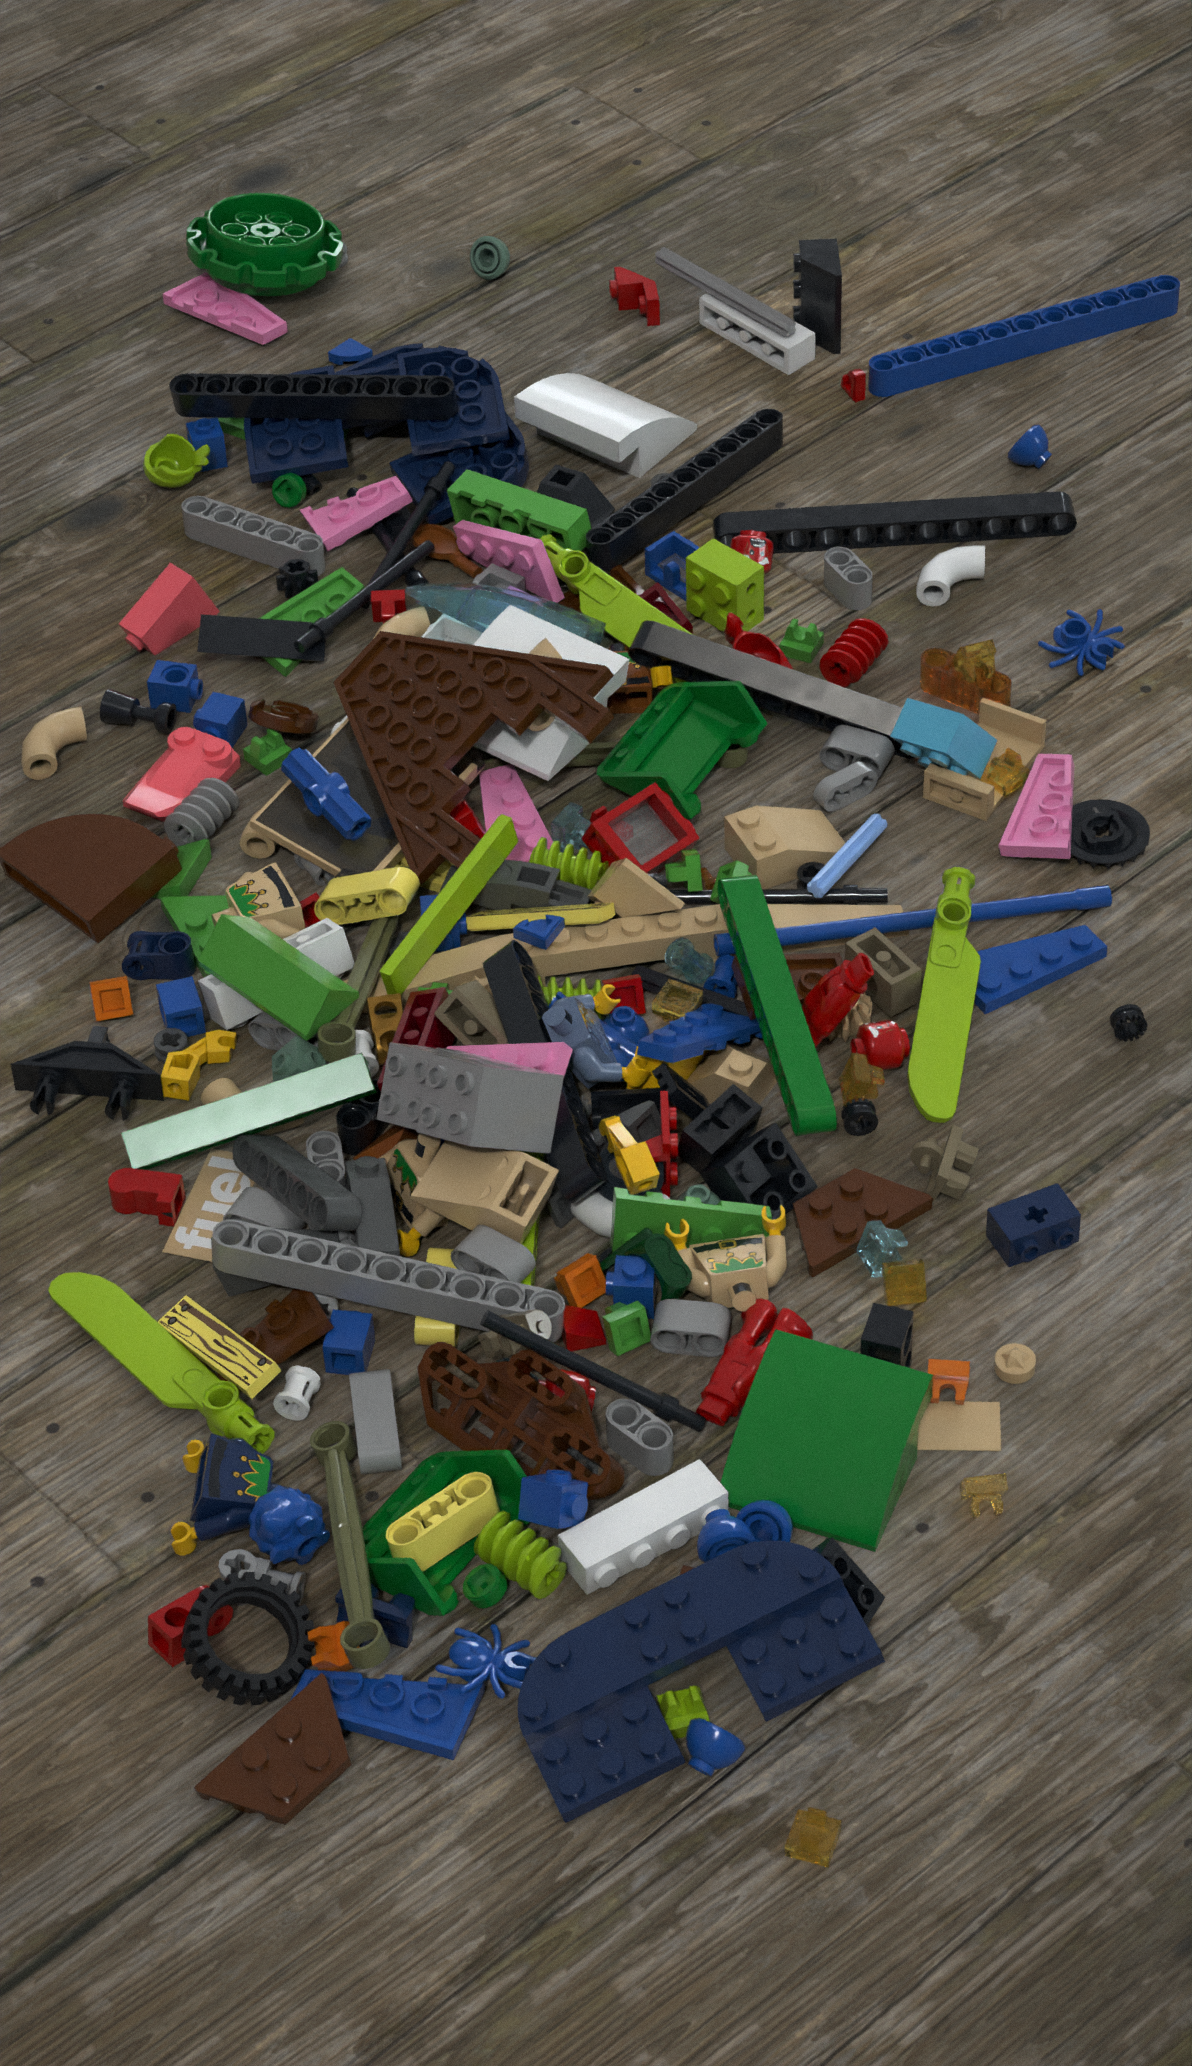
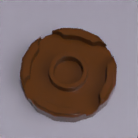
M264 699L256 700L250 705L248 717L260 726L289 733H311L317 729L319 716L317 713H312V710L306 706L284 700L274 701L273 705H265L266 700Z

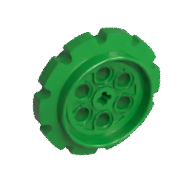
M244 193L222 199L205 211L204 217L194 218L188 225L186 232L187 255L192 263L198 268L206 269L208 275L218 284L230 290L249 295L282 296L301 292L316 284L318 280L325 278L327 271H335L343 258L342 233L330 220H324L322 214L307 202L275 193Z

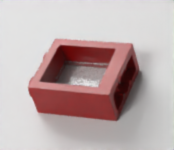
M654 782L592 822L581 839L592 853L595 850L601 852L602 863L608 861L610 866L614 861L627 858L645 873L650 874L653 872L659 873L665 869V864L676 862L682 858L681 850L692 849L700 837L697 835L693 824L685 819L674 806L669 794L662 791L657 783Z

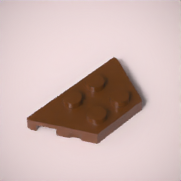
M854 1168L794 1202L793 1217L796 1228L800 1232L799 1239L802 1250L805 1251L809 1275L812 1278L929 1211L932 1209L933 1198L924 1192Z
M321 1672L194 1787L197 1795L207 1801L212 1798L231 1804L234 1809L249 1814L260 1813L268 1820L286 1825L349 1768L352 1763L326 1676Z

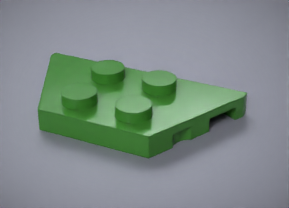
M226 895L165 896L160 898L161 908L174 930L184 932L191 938L196 966L202 976L211 975L198 965V959L215 927L211 915L229 908Z

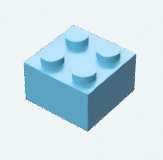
M907 698L890 736L902 745L900 748L902 752L919 758L917 763L926 768L932 763L962 775H969L981 779L997 743V739L964 714Z

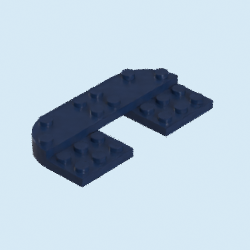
M423 343L395 347L337 371L335 374L398 363L397 354L429 348H424ZM506 412L509 440L416 456L410 453L389 462L391 473L397 476L407 489L415 506L418 505L423 497L424 487L429 479L436 476L446 461L451 462L455 466V471L446 483L447 489L466 469L519 487L523 486L529 472L526 446L522 433ZM406 420L359 426L365 437H368ZM447 490L440 500L435 501L426 515L425 520L428 524H437L454 516Z
M439 347L397 354L398 363L339 374H335L333 365L290 373L449 377L454 382L458 411L453 417L446 420H407L413 456L510 439L499 378L487 361L483 358L478 361L469 357L466 350ZM244 418V432L252 484L276 480L286 473H294L301 476L347 468L349 465L343 429L394 421V419Z
M785 1541L751 1542L729 1550L566 1632L551 1642L537 1656L524 1677L518 1697V1720L522 1734L564 1822L567 1823L686 1763L648 1685L725 1646L765 1722L884 1663L885 1660L881 1650L834 1566L819 1553L796 1543Z

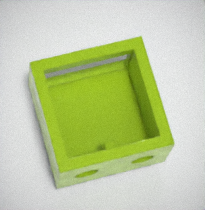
M714 538L686 557L687 611L723 632L726 627L728 613H733L743 622V631L748 632L764 620V566Z

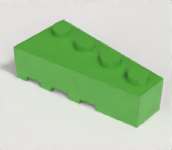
M468 469L447 489L456 524L461 520L536 539L550 534L556 538L557 544L564 549L571 548L572 550L582 551L586 547V533L592 528L587 509Z

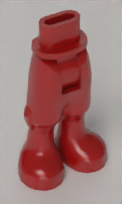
M859 953L852 961L844 960L840 966L825 974L806 995L802 1010L815 1048L818 1047L822 1039L827 1038L835 1031L842 1019L855 1006L861 994L864 995L867 990V981L874 975V970L870 959L864 953Z
M760 1298L756 1299V1304L749 1307L747 1311H742L741 1320L743 1326L740 1332L732 1336L724 1346V1353L717 1363L708 1385L701 1392L703 1401L696 1409V1413L706 1417L707 1421L719 1426H724L729 1417H736L739 1414L740 1410L744 1407L754 1377L775 1329L813 1339V1333L809 1325L792 1310L782 1308L777 1315L775 1305L769 1300ZM767 1335L764 1342L755 1347V1343L760 1336Z

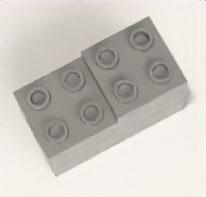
M390 1042L377 1120L414 1129L418 1133L467 1146L551 1153L564 1075L460 1050L434 1049L426 1046Z

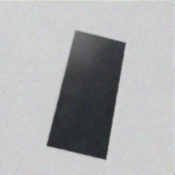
M201 614L197 652L324 661L326 640L323 642L317 641L305 652L299 653L294 647V642L307 633L309 626L314 622Z

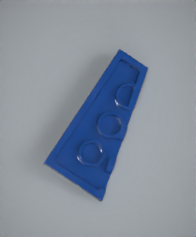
M1086 925L977 951L980 955L981 964L974 1004L984 1014L992 1012L1107 957V945Z
M702 1004L698 1009L687 1012L685 1016L670 1021L668 1025L656 1029L653 1033L638 1041L637 1055L674 1063L703 1055L704 1050L717 1051L725 1049L727 1041L734 1040V1043L737 1044L750 1042V1034L758 1038L763 1037L757 1019L750 1020L748 1016L723 1011L724 1008L717 1004Z
M305 1669L291 1699L322 1672L329 1683L341 1729L454 1760L485 1692V1684L483 1682L475 1689L462 1694L459 1692V1688L465 1684L447 1683V1678L429 1677L428 1682L404 1681L403 1675L385 1674V1678L372 1679L363 1678L362 1673Z

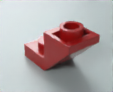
M614 267V280H609L611 299L617 300L619 311L639 309V314H645L647 326L660 325L659 295L655 281L625 268Z

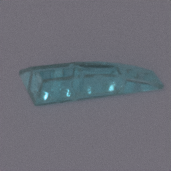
M432 583L408 586L405 590V594L415 598L416 603L425 607L435 608L482 633L509 605L597 645L601 643L606 626L605 622L551 600L501 587L465 583Z

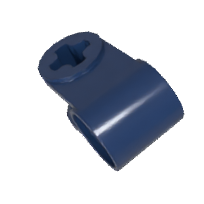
M137 931L129 936L127 941L129 952L122 961V970L128 977L135 980H177L191 977L195 973L196 962L191 938L188 934L180 931Z

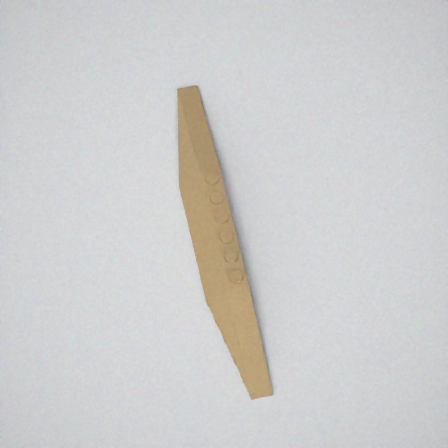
M720 904L611 919L596 924L565 926L546 950L515 939L513 933L499 935L431 955L402 993V1008L405 1007L410 992L418 991L419 987L431 988L433 982L448 983V990H454L463 981L471 982L473 975L479 979L485 978L483 962L512 940L519 942L528 952L537 975H540L542 984L546 987V976L689 956L692 966L712 964L719 957L716 956L714 949V934L728 933V929ZM767 904L775 928L903 912L901 905ZM909 930L884 933L883 935L887 938L908 936ZM855 937L781 947L783 953L845 945L846 942ZM380 973L370 997L387 995ZM367 1004L362 1013H368ZM382 1006L378 1008L376 1011L389 1010L394 1008L391 1006Z

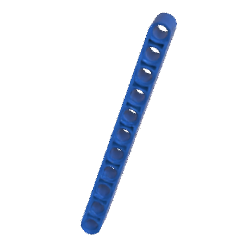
M1159 275L875 355L869 360L868 390L874 396L888 397L1173 316L1178 311L1180 281L1171 275Z

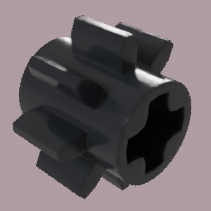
M301 559L287 561L283 567H279L280 575L276 576L277 590H284L285 598L289 599L318 582L317 570H310V563Z

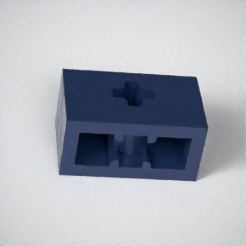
M1056 1183L988 1208L986 1236L1006 1265L1012 1267L1022 1262H1030L1038 1256L1057 1249L1067 1248L1073 1243L1079 1242L1081 1214L1059 1184Z

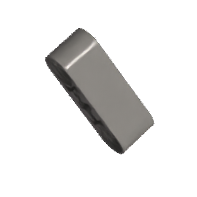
M390 1369L350 1373L349 1380L360 1474L402 1470Z

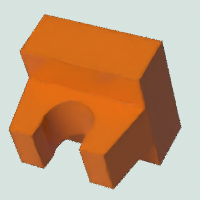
M127 976L90 982L96 1021L133 1015Z
M585 1254L558 1271L557 1276L553 1278L558 1291L566 1296L570 1306L582 1308L606 1293V1279L596 1255Z
M928 1360V1374L933 1375L930 1403H939L941 1390L950 1388L955 1392V1404L964 1405L969 1388L970 1361Z
M342 1621L335 1625L320 1626L307 1632L308 1640L315 1641L316 1655L311 1657L312 1666L317 1667L318 1670L341 1672L355 1668L350 1664L340 1643L341 1634L349 1625V1621Z

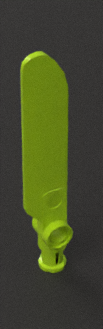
M550 534L540 538L544 547L546 546L547 548L546 552L556 576L566 583L572 593L579 594L582 614L626 647L630 648L641 623L647 620L690 633L591 563L584 552L572 550L571 548L564 549L557 544L556 538ZM672 677V680H674L675 682H687V681H684V680H681V679Z
M962 867L947 869L942 875L944 891L938 898L932 925L931 940L907 1071L909 1093L917 1109L927 1120L937 1123H945L951 1120L956 1112L981 964L980 955L966 938L972 907L969 893L970 889L975 885V875ZM958 878L961 879V884H957Z
M81 1272L63 1273L50 1283L48 1291L51 1299L164 1405L170 1408L197 1409L206 1418L209 1430L215 1435L225 1436L229 1439L243 1438L262 1454L269 1449L275 1436L273 1428L268 1424L260 1423L254 1417L252 1408L240 1398L236 1385L230 1381L220 1380L120 1287L100 1276Z

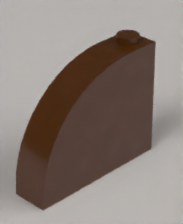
M79 814L54 819L23 832L0 848V864L6 876L96 943H100L182 870L177 857L179 850L169 838L164 837L161 839L152 831L134 821L106 814Z

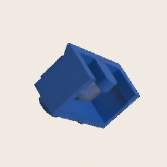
M672 531L645 548V575L686 601V557L700 547Z

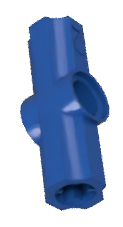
M299 747L289 753L288 757L282 762L281 770L302 792L304 802L310 812L317 817L324 815L346 840L352 839V841H355L362 837L371 826L372 818L350 796L349 787L343 777L337 772L329 774L307 749L302 750Z

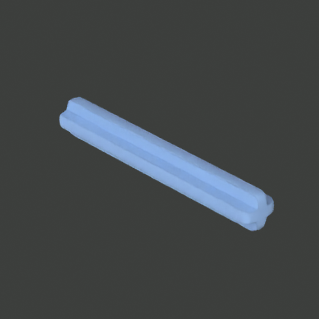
M878 813L872 814L807 884L808 892L813 893L814 898H822L886 829L887 820L882 819Z

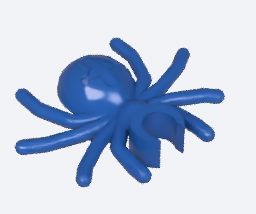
M1069 609L1066 613L1073 618L1056 626L1053 631V638L1057 646L1049 645L1043 641L1038 642V645L1047 651L1068 654L1059 660L1050 662V668L1061 666L1078 655L1076 669L1079 676L1084 674V656L1088 663L1100 670H1105L1107 655L1113 658L1114 647L1118 649H1124L1125 647L1123 643L1105 637L1122 632V626L1112 627L1098 633L1103 620V611L1101 609L1097 611V619L1092 631L1090 624L1080 614Z
M496 1624L490 1626L494 1638V1648H492L488 1640L478 1634L462 1628H456L454 1633L464 1638L455 1641L451 1645L448 1654L452 1662L457 1665V1668L438 1664L435 1668L437 1672L450 1676H459L465 1681L473 1680L459 1688V1692L462 1694L475 1689L481 1683L490 1679L494 1693L498 1698L503 1699L505 1693L501 1689L497 1677L502 1683L514 1688H521L530 1664L532 1665L537 1658L517 1651L521 1648L529 1647V1640L518 1641L501 1651V1634Z

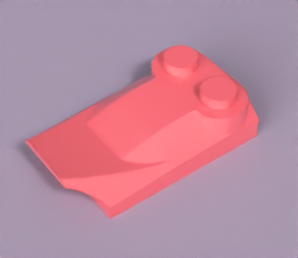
M189 727L176 729L167 738L168 749L123 799V806L165 822L166 817L173 813L174 809L182 803L184 798L189 796L190 792L198 786L200 781L205 778H216L226 783L241 767L240 756L231 748L227 741Z

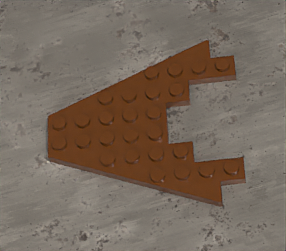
M380 631L333 682L408 866L418 876L421 885L444 861L458 869L481 840L448 815L471 790L466 782L450 770L496 720L518 736H521L544 710L591 744L614 719L611 711L594 699L614 676L605 665Z

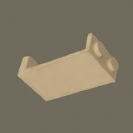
M982 698L980 701L978 726L997 739V743L981 779L969 775L965 776L930 763L924 771L923 798L987 821L1045 747L1046 720Z

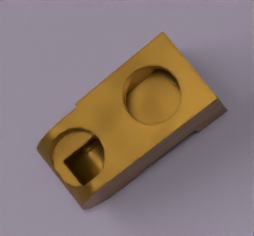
M400 993L367 998L370 1031L373 1043L375 1044L379 1065L385 1063L389 1044L393 1041L403 1014ZM382 1006H391L396 1010L394 1013L375 1014L376 1010Z

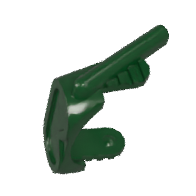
M650 1228L642 1229L599 1263L602 1272H605L615 1265L616 1255L641 1256L652 1266L659 1279L661 1301L665 1299H679L678 1297L685 1293L692 1279L689 1267L675 1249L673 1242L664 1234H653Z

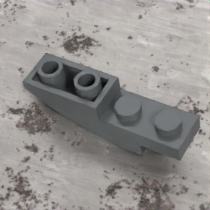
M504 860L472 903L494 910L512 909L513 905L534 908L590 904L591 900L587 896L592 889L558 880L560 869L523 861ZM452 865L441 886L440 891L444 888L447 882L457 871V869L454 868Z

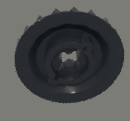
M1104 799L1088 800L1073 805L1070 858H1077L1079 865L1089 862L1093 869L1097 865H1104L1107 869L1112 864L1123 867L1126 861L1135 862L1138 855H1144L1145 848L1149 845L1150 829L1146 819L1137 810L1124 803ZM1109 830L1108 836L1104 835L1101 838L1096 837V835L1101 836L1103 835V833H1106Z

